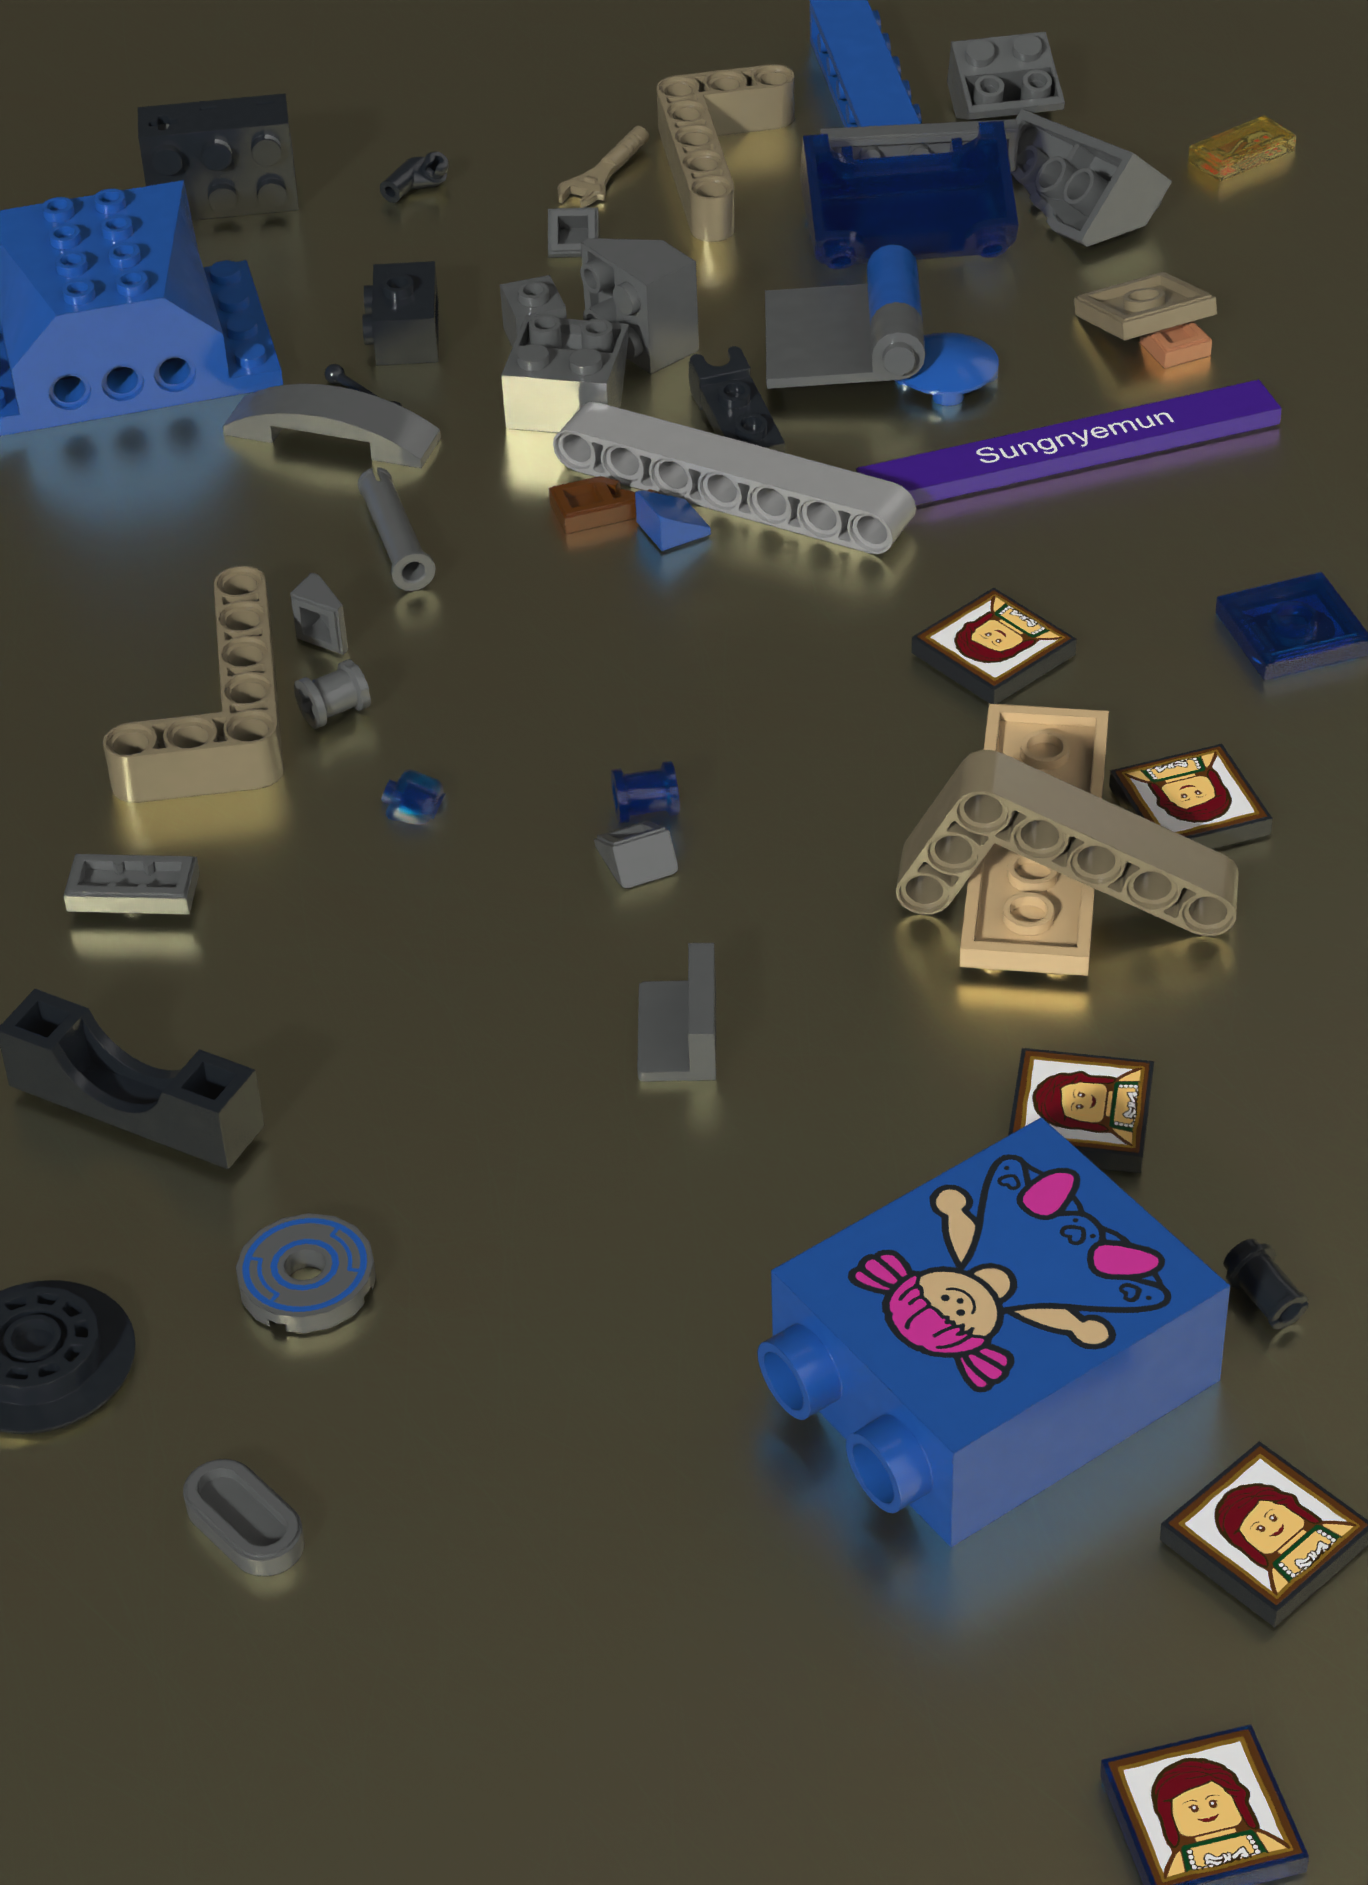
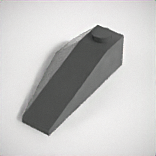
M1021 109L1016 117L1019 125L1016 171L1011 173L1018 182L1024 185L1031 195L1029 197L1037 208L1042 210L1047 217L1046 222L1053 231L1088 247L1147 225L1153 213L1161 205L1163 196L1172 183L1170 179L1130 151Z

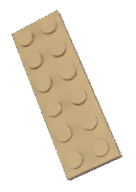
M989 704L984 750L1001 752L1102 799L1109 711ZM994 844L968 879L960 944V967L1088 976L1095 889Z

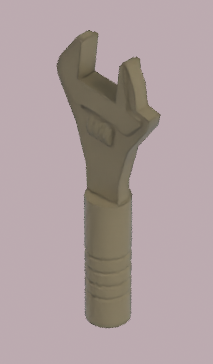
M635 126L595 167L579 176L561 182L558 185L559 203L563 204L570 194L583 196L580 200L581 208L591 205L596 200H605V186L611 175L615 174L648 142L649 133L642 126Z

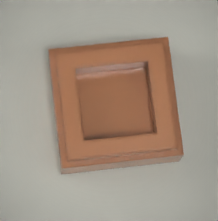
M1194 321L1140 336L1139 342L1164 369L1211 356L1212 339Z

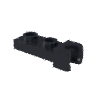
M736 346L730 347L728 349L730 361L723 366H712L705 361L702 355H692L689 360L690 391L699 410H704L715 434L785 453V442L752 377H750L751 367L742 350Z

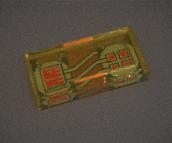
M1263 115L1189 146L1188 162L1221 182L1295 151L1296 135Z

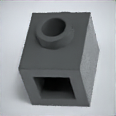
M550 275L500 284L503 329L512 347L525 315L538 316L549 314L567 319L566 306Z

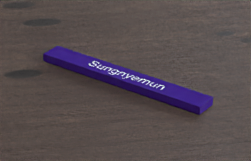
M1258 379L856 468V472L903 486L913 497L916 506L1280 424L1282 408Z

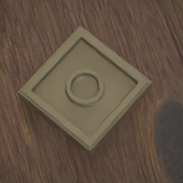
M1166 272L1084 293L1074 298L1076 316L1124 341L1217 315L1215 296Z

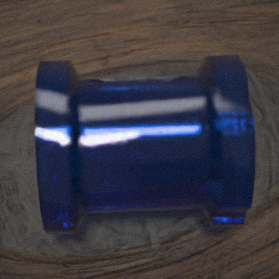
M672 761L662 762L660 769L624 774L621 768L611 770L613 802L619 824L627 823L630 820V816L667 811L669 816L679 815V789Z

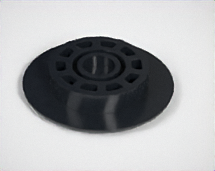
M63 1280L28 1282L0 1291V1432L31 1434L59 1429L86 1418L101 1408L116 1394L132 1367L136 1342L132 1323L126 1312L115 1300L93 1287Z

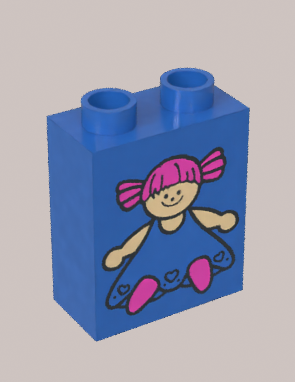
M1041 1117L772 1269L773 1336L759 1345L757 1350L758 1363L768 1388L786 1412L799 1420H805L820 1412L846 1439V1453L851 1469L862 1489L879 1508L894 1514L910 1505L952 1548L1219 1382L1221 1378L1230 1285Z

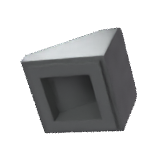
M598 208L548 209V258L582 257L581 242L588 238H599L600 236Z
M311 573L290 593L296 638L344 655L348 651L343 605L318 574Z
M649 820L597 835V838L594 839L596 849L616 881L623 888L638 886L673 875L678 871V863L670 830Z

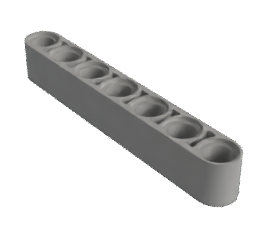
M599 402L584 404L557 433L553 440L554 452L560 462L574 471L595 477L611 478L620 481L623 485L645 491L648 489L660 492V494L686 499L691 504L870 554L886 552L910 523L916 512L915 501L911 494L903 486L894 482Z

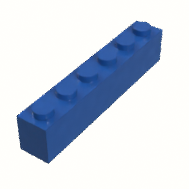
M810 0V42L844 127L922 124L919 104H912L909 81L901 79L898 56H891L888 33H881V20L878 10H872L868 0ZM925 176L871 178L865 180L867 185L923 179Z

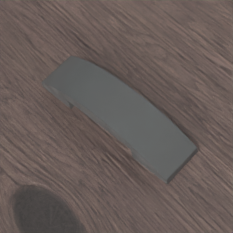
M287 384L253 392L242 398L223 425V433L226 436L273 443L283 428L370 442L371 460L421 469L441 439L439 428L402 406L361 391L322 384Z

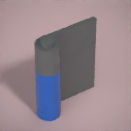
M887 245L873 252L867 264V284L765 290L767 389L902 380L910 378L919 372L924 364L925 343L918 264L912 252L903 246Z

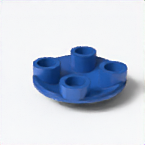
M951 332L924 335L925 360L919 372L910 378L894 381L917 391L932 394L933 401L939 405L953 406L960 404L964 400V394L980 389L998 378L999 359L997 353L990 345L976 337Z

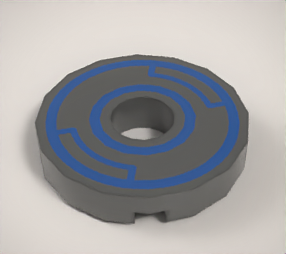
M307 1213L281 1218L258 1230L242 1247L236 1265L242 1304L255 1320L267 1326H270L269 1320L277 1324H285L286 1331L297 1333L329 1329L354 1316L365 1304L364 1296L369 1292L370 1287L373 1290L376 1280L375 1264L369 1240L355 1225L335 1216ZM313 1267L322 1270L318 1276L312 1279L298 1280L290 1277L295 1271L302 1268Z

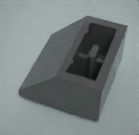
M1046 31L951 41L947 85L956 118L972 120L1018 115L1021 109L1031 113L1064 110L1065 100Z
M588 238L581 242L582 266L580 275L583 281L585 303L583 320L605 319L612 323L629 324L626 359L650 374L699 351L695 260L663 240Z
M549 314L538 316L525 315L501 375L506 429L558 433L575 413L588 402H599L620 408L629 324L612 323L605 319H563Z

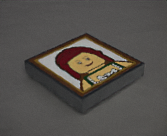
M992 588L912 637L911 653L988 703L998 704L1075 656L1077 639L996 588Z
M1223 744L1110 770L1109 787L1123 809L1208 848L1215 849L1271 835L1273 818Z
M1022 1048L1008 1136L1042 1117L1099 1169L1142 1173L1154 1061Z
M1259 1441L1162 1522L1160 1540L1275 1628L1368 1546V1520Z

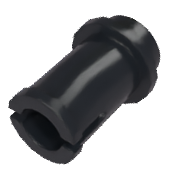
M1256 1239L1244 1240L1232 1248L1224 1259L1223 1265L1227 1270L1226 1279L1231 1287L1236 1289L1242 1288L1269 1320L1268 1322L1272 1328L1278 1330L1292 1325L1307 1310L1309 1305L1307 1296L1298 1290L1276 1264V1253L1270 1245L1265 1243L1259 1244Z

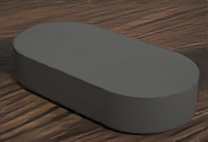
M231 1459L212 1460L197 1467L186 1479L183 1487V1496L189 1519L241 1570L256 1576H272L288 1570L300 1559L304 1551L305 1541L299 1515L248 1466Z

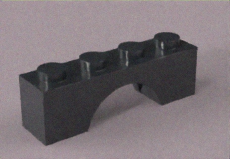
M34 989L0 1025V1049L9 1086L229 1169L265 1126L255 1069L201 1049L194 1054L182 1069L164 1070L152 1067L135 1059L117 1046L99 1026L89 1008L38 989Z

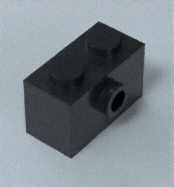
M435 261L373 264V285H364L365 314L362 316L364 344L374 345L376 366L439 362V298Z

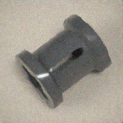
M351 659L339 663L337 670L312 681L304 677L294 683V694L298 707L306 722L314 729L325 726L327 718L353 707L360 711L370 707L371 704L369 686L359 666Z

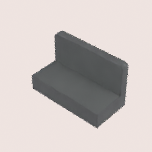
M688 943L687 981H644L639 984L637 1072L640 1081L716 1080V972L714 943Z

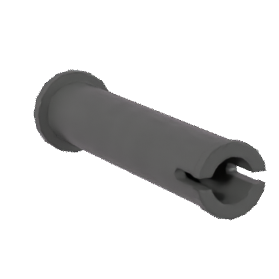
M377 467V474L380 481H377L372 468L361 474L357 485L392 563V580L398 588L405 591L422 589L430 584L435 576L436 568L434 561L427 553L423 552L394 487L391 474L387 470Z

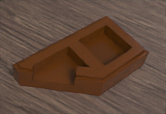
M598 476L549 488L550 505L565 534L636 519L635 492L622 489L621 482L618 480ZM648 489V490H647V491H649V492H654V493H659V494H660V492H657V491H655V490H651V489Z

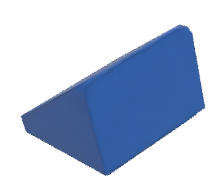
M644 490L635 492L636 521L661 551L711 535L710 526L686 499Z

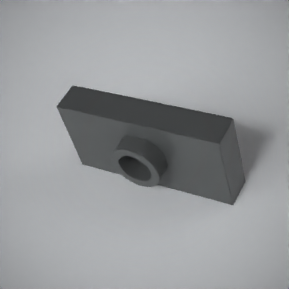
M75 854L63 895L66 911L190 914L200 873L197 857Z

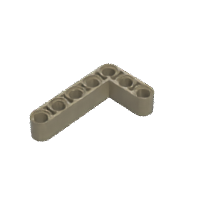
M773 64L666 77L657 84L659 135L690 231L695 238L706 242H718L726 240L735 232L734 183L718 136L779 129L792 124L795 120L794 72L786 66Z
M251 566L231 567L220 572L214 581L222 712L129 722L110 729L104 736L103 747L113 795L119 800L139 803L260 789L276 783L283 775L284 764L272 622L266 580L263 572Z
M979 750L970 753L963 759L906 839L902 848L896 885L897 899L907 910L921 915H932L941 912L950 905L992 846L997 844L1194 934L1216 936L1227 932L1236 921L1239 874L1238 867L1234 861L1222 853L1001 752Z

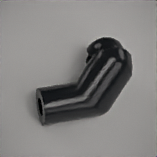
M437 151L430 152L425 157L407 159L380 184V192L388 202L395 203L410 190L437 187L447 178V172L450 168L449 161L444 154Z

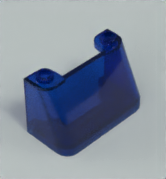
M1004 121L979 122L978 136L974 140L962 145V138H952L950 152L855 160L853 159L852 146L842 147L841 153L835 152L830 147L828 134L803 136L800 170L802 197L816 260L826 264L829 268L845 269L855 264H868V260L873 252L887 245H900L909 249L916 257V260L972 255L992 258L1004 254L1017 238L1019 224Z

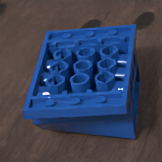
M184 180L126 190L104 189L95 195L71 199L55 197L41 204L0 210V436L240 395L283 385L282 370L247 260L237 262L224 260L216 262L212 266L203 267L197 247Z

